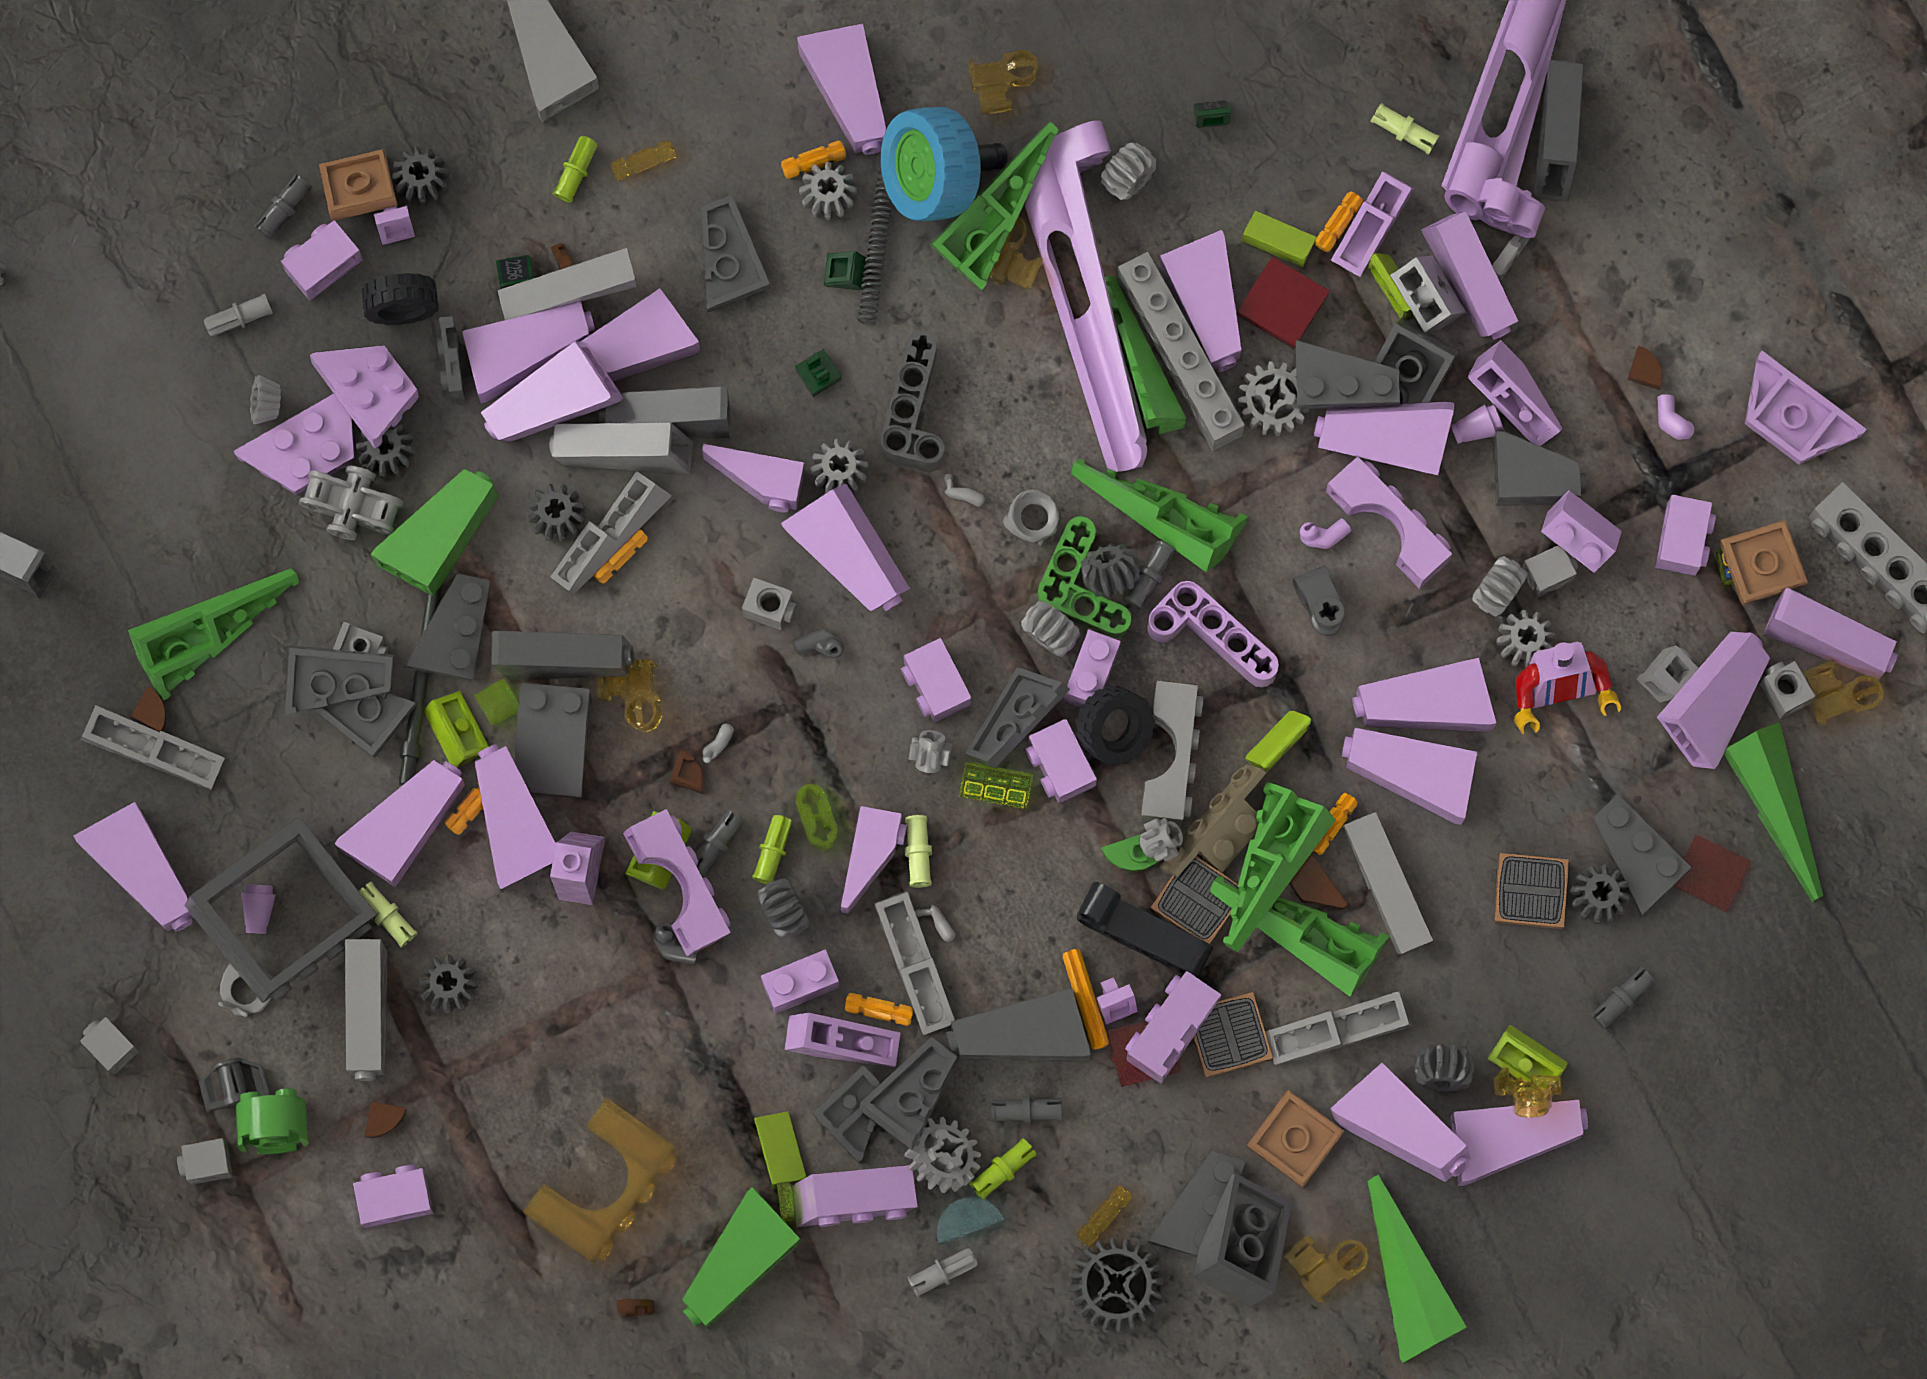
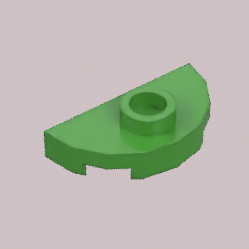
M1141 834L1101 848L1103 855L1110 864L1130 873L1146 871L1158 863L1155 858H1149L1143 852L1140 846Z

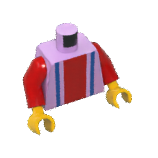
M1561 642L1553 648L1535 652L1529 665L1516 678L1517 707L1521 710L1515 715L1514 722L1521 733L1524 734V726L1528 722H1530L1531 728L1535 733L1540 728L1539 721L1531 712L1532 707L1534 709L1596 694V691L1600 692L1597 702L1604 716H1607L1604 708L1609 703H1615L1618 712H1620L1621 704L1617 694L1610 690L1613 685L1604 659L1592 651H1584L1582 642L1570 644Z

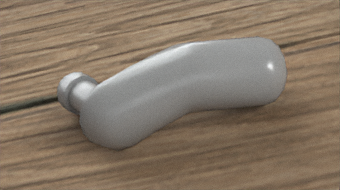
M951 474L945 475L944 480L947 489L944 492L949 498L963 500L978 507L984 504L985 496L970 488H954L953 476Z
M723 724L716 739L704 747L703 761L705 763H709L712 759L716 758L728 745L734 732L732 725Z
M931 905L930 909L915 910L917 918L932 915L935 928L944 941L950 942L955 938L954 930L938 907Z

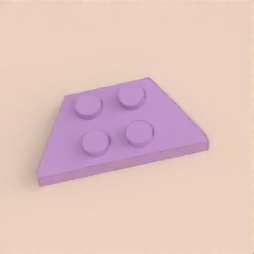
M384 345L316 352L310 355L313 366L374 449L383 442L382 435L390 426L395 427L402 419L403 413L410 409L419 398L417 388Z
M1761 351L1756 359L1745 425L1798 465L1853 441L1864 434L1866 431L1865 427L1765 352Z
M332 394L234 450L237 459L248 463L259 470L264 476L277 481L282 487L297 495L307 489L310 481L308 478L309 471H319L332 475L355 462L353 419L335 394Z

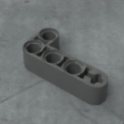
M918 330L913 332L906 342L881 436V452L883 457L893 464L932 472L939 469L944 462V443L939 436L917 429L936 361L937 342L930 332ZM921 345H926L927 349L923 351L920 364L916 362L917 349ZM916 375L922 379V383L919 386L910 387L904 380L908 376ZM901 407H909L914 411V414L910 418L902 419L896 415V411ZM897 438L903 440L906 445L901 450L895 451L890 449L887 444L890 440ZM925 447H933L939 453L935 458L927 459L920 452Z

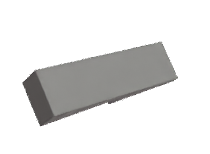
M625 248L497 291L504 319L508 320L636 288L637 286L628 250Z
M636 471L599 526L597 527L590 521L550 577L569 592L575 594L672 495Z
M96 705L81 737V740L209 790L212 789L225 759L220 755L163 731L158 732Z
M1374 812L1344 824L1343 827L1367 887L1373 893L1396 953L1402 954L1432 942L1433 939L1377 813Z
M904 891L874 902V907L922 1035L950 1026L951 1021L955 1019L908 892Z
M1398 991L1335 1012L1328 1011L1265 1031L1274 1064L1280 1065L1413 1026L1404 996Z

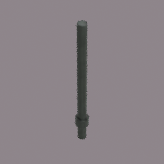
M442 587L433 596L428 593L426 595L421 635L439 605ZM415 670L411 701L416 702L418 705L408 716L405 742H401L399 757L402 758L399 777L400 785H404L414 777L416 760H420L422 746L418 743L429 673Z

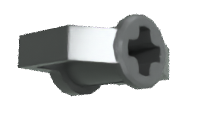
M232 1058L213 1065L212 1069L199 1081L207 1113L236 1107V1104L240 1102V1095L248 1092L241 1066L250 1068L256 1089L255 1092L261 1093V1096L270 1095L262 1065L242 1058ZM215 1071H217L224 1099L216 1101L210 1076Z

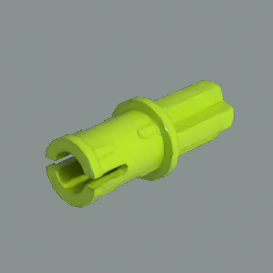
M586 136L579 137L569 161L563 163L565 169L552 193L555 197L568 203L573 202L582 178L588 176L586 170L597 148V143L593 139Z
M782 815L773 816L765 842L759 846V849L762 851L752 876L754 880L764 884L774 881L781 856L784 857L786 855V852L783 850L792 826L791 819Z

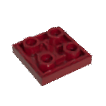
M1271 257L1236 315L1295 349L1296 340L1300 341L1330 291Z

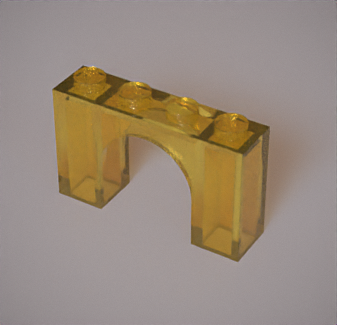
M608 1098L604 1100L587 1123L586 1128L594 1136L617 1151L626 1161L628 1182L621 1197L606 1208L586 1210L575 1206L543 1183L523 1211L527 1218L593 1265L597 1259L603 1261L614 1247V1243L611 1242L612 1238L618 1230L623 1233L626 1231L635 1218V1215L631 1212L639 1201L643 1204L648 1201L656 1189L653 1182L660 1173L665 1176L677 1160L673 1156L676 1152L675 1146Z

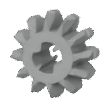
M1128 143L1125 147L1120 148L1118 153L1113 155L1110 162L1106 164V168L1101 174V183L1109 193L1120 200L1130 199L1133 195L1138 194L1139 190L1145 187L1147 181L1152 178V174L1157 166L1156 159L1147 148L1142 147L1138 143Z
M827 161L825 163V170L821 171L814 164L812 166L813 175L804 174L802 179L805 185L799 187V194L805 197L802 200L803 207H812L811 212L814 217L823 211L827 221L831 219V212L833 211L839 217H842L844 215L843 207L852 208L853 200L850 197L857 194L856 187L851 185L854 182V177L852 174L843 175L844 167L842 165H839L833 171L831 163ZM830 187L834 188V193L829 191L826 195L822 194V189L827 191Z
M836 438L834 439V448L831 449L826 443H823L821 445L823 454H813L812 459L816 465L810 467L811 474L818 476L815 480L816 487L826 485L825 494L844 484L848 485L851 492L856 493L858 491L856 482H866V475L863 471L868 469V462L861 460L864 456L862 449L853 451L854 443L852 441H848L843 448L841 447L840 440ZM836 463L840 467L845 465V472L842 473L838 469L834 471L833 465Z
M1505 556L1498 558L1475 590L1473 602L1479 605V608L1486 613L1489 612L1495 617L1501 615L1527 578V572L1514 560H1509Z
M1037 601L1034 606L1029 608L1025 613L1026 616L1021 621L1022 628L1028 633V636L1056 656L1063 657L1074 647L1076 640L1080 636L1078 627L1066 615L1045 601Z
M1521 610L1519 619L1515 615L1510 614L1507 617L1508 624L1500 625L1498 631L1503 636L1498 637L1496 643L1499 646H1507L1501 652L1503 658L1511 654L1514 656L1511 665L1517 666L1520 659H1522L1526 668L1535 652L1553 648L1549 643L1555 640L1556 635L1552 632H1545L1550 628L1551 622L1548 620L1540 624L1538 622L1541 616L1539 612H1535L1532 619H1529L1527 610ZM1525 633L1531 636L1527 645L1520 642Z

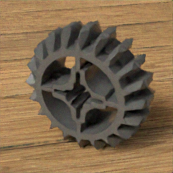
M1112 1237L1109 1239L1110 1249L1106 1250L1102 1241L1099 1240L1095 1244L1098 1251L1097 1254H1094L1088 1247L1084 1249L1083 1252L1089 1259L1088 1262L1077 1258L1074 1262L1077 1267L1082 1269V1272H1070L1069 1277L1079 1281V1284L1070 1285L1068 1291L1071 1293L1080 1292V1296L1074 1298L1071 1303L1073 1306H1078L1082 1303L1085 1305L1078 1314L1080 1318L1086 1317L1089 1313L1094 1315L1089 1323V1326L1093 1328L1100 1319L1105 1321L1102 1327V1331L1105 1333L1109 1331L1110 1323H1116L1117 1334H1122L1123 1322H1127L1130 1330L1134 1331L1137 1328L1134 1320L1135 1317H1138L1142 1323L1146 1324L1149 1318L1144 1313V1310L1147 1309L1152 1313H1156L1158 1307L1150 1302V1299L1161 1300L1163 1297L1161 1292L1153 1290V1287H1160L1164 1284L1163 1279L1152 1278V1275L1160 1272V1265H1154L1149 1268L1147 1264L1153 1259V1254L1148 1253L1143 1259L1138 1255L1143 1248L1141 1244L1135 1247L1134 1252L1129 1251V1239H1124L1122 1248H1116V1239ZM1123 1258L1132 1262L1133 1265L1123 1271H1115L1108 1265H1105L1102 1260ZM1094 1267L1103 1282V1288L1091 1299L1087 1290V1277ZM1141 1272L1145 1281V1294L1140 1304H1138L1129 1289V1283ZM1129 1274L1122 1286L1124 1294H1117L1116 1291L1115 1294L1109 1292L1106 1296L1102 1297L1107 1293L1110 1286L1108 1278L1115 1277L1117 1280L1118 1277L1123 1279ZM1109 1300H1117L1124 1306H1127L1130 1311L1113 1314L1105 1312L1099 1307Z

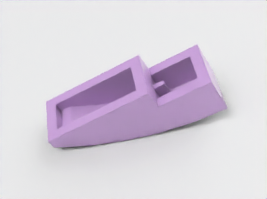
M1382 172L1367 200L1363 202L1331 261L1361 277L1369 265L1371 256L1378 251L1412 194L1414 187L1387 172Z

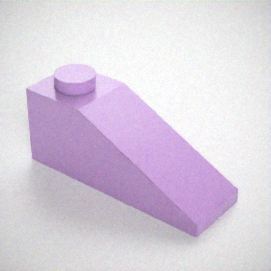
M1501 340L1476 359L1468 375L1469 380L1531 443L1541 446L1562 430V426L1524 363Z
M703 444L702 453L703 459L757 500L769 505V509L777 512H788L789 509L797 510L805 473L804 462Z
M860 806L841 903V913L849 914L894 856L897 844H904L907 825L901 824V813Z
M803 1013L789 1016L785 1050L815 1057L896 1067L900 1032L813 1013Z

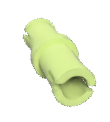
M1382 103L1370 121L1397 135L1395 139L1400 142L1404 139L1425 151L1428 155L1439 135H1435L1414 123V118L1409 115L1405 118Z
M908 816L905 819L908 846L905 848V856L909 858L910 887L914 888L928 887L932 884L929 864L932 846L928 845L927 816Z
M372 881L365 885L366 888H361L359 892L376 912L377 915L374 922L378 927L382 925L401 948L407 945V941L410 942L418 932L397 912L399 907L395 903L390 904L374 886Z

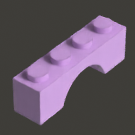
M1357 456L1328 483L1326 493L1348 516L1360 512H1373L1386 517L1394 524L1401 538V553L1396 565L1420 589L1449 563L1452 553L1449 551L1451 547L1440 534L1434 535L1426 527L1427 522L1417 510L1413 509L1410 511L1402 502L1404 499L1392 485L1387 487L1378 478L1380 473L1369 461L1363 462Z
M667 809L629 827L623 833L639 864H655L664 867L678 880L683 893V905L678 918L671 927L686 956L723 939L731 933L728 928L730 927L729 918L722 908L718 909L713 900V887L706 877L702 878L696 867L698 865L696 854L690 846L686 847L680 836L682 828L674 815L670 816Z

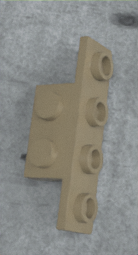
M1249 764L1239 768L1232 775L1231 782L1223 792L1212 798L1206 812L1189 825L1187 834L1183 837L1182 845L1176 848L1179 855L1168 861L1164 860L1159 867L1164 872L1178 877L1195 856L1199 854L1210 866L1223 873L1256 834L1258 827L1257 812L1244 799L1266 773L1261 768Z

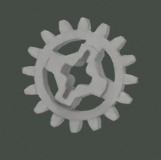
M1271 361L1265 371L1261 366L1257 365L1255 367L1256 376L1254 377L1247 373L1244 378L1247 385H1240L1238 393L1243 395V397L1238 398L1237 405L1239 407H1246L1242 411L1241 417L1242 419L1252 418L1251 429L1256 428L1258 425L1262 426V435H1266L1269 429H1274L1275 435L1280 436L1283 427L1289 433L1293 432V422L1295 421L1302 425L1305 419L1302 413H1309L1310 410L1297 409L1296 369L1291 373L1287 372V363L1284 362L1280 369H1275L1273 361ZM1274 379L1273 381L1265 385L1260 384L1265 380ZM1285 383H1288L1293 388L1295 394L1289 392ZM1276 388H1279L1278 401L1274 404L1273 409L1270 410V398L1275 393ZM1253 404L1259 405L1264 414L1261 415ZM1283 413L1289 414L1284 418L1275 419V417Z
M940 1117L936 1123L932 1118H929L913 1150L909 1148L905 1152V1157L913 1159V1162L908 1166L909 1170H918L920 1174L916 1180L919 1182L924 1178L927 1179L928 1189L930 1190L937 1184L940 1187L941 1193H945L950 1187L956 1192L963 1185L966 1186L980 1168L976 1161L981 1157V1153L972 1149L977 1144V1141L968 1140L966 1136L969 1130L966 1128L959 1131L957 1129L958 1122L955 1120L950 1125H946L944 1117Z

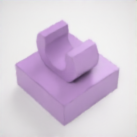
M394 206L383 209L384 212L374 214L382 245L415 237L407 206L401 208Z
M1114 978L1101 982L1104 991H1102V996L1097 997L1100 1014L1106 1025L1138 1012L1135 996L1129 984L1118 988Z

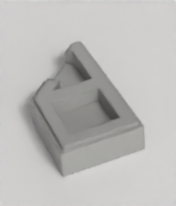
M1515 235L1508 242L1492 265L1499 282L1503 279L1530 238Z

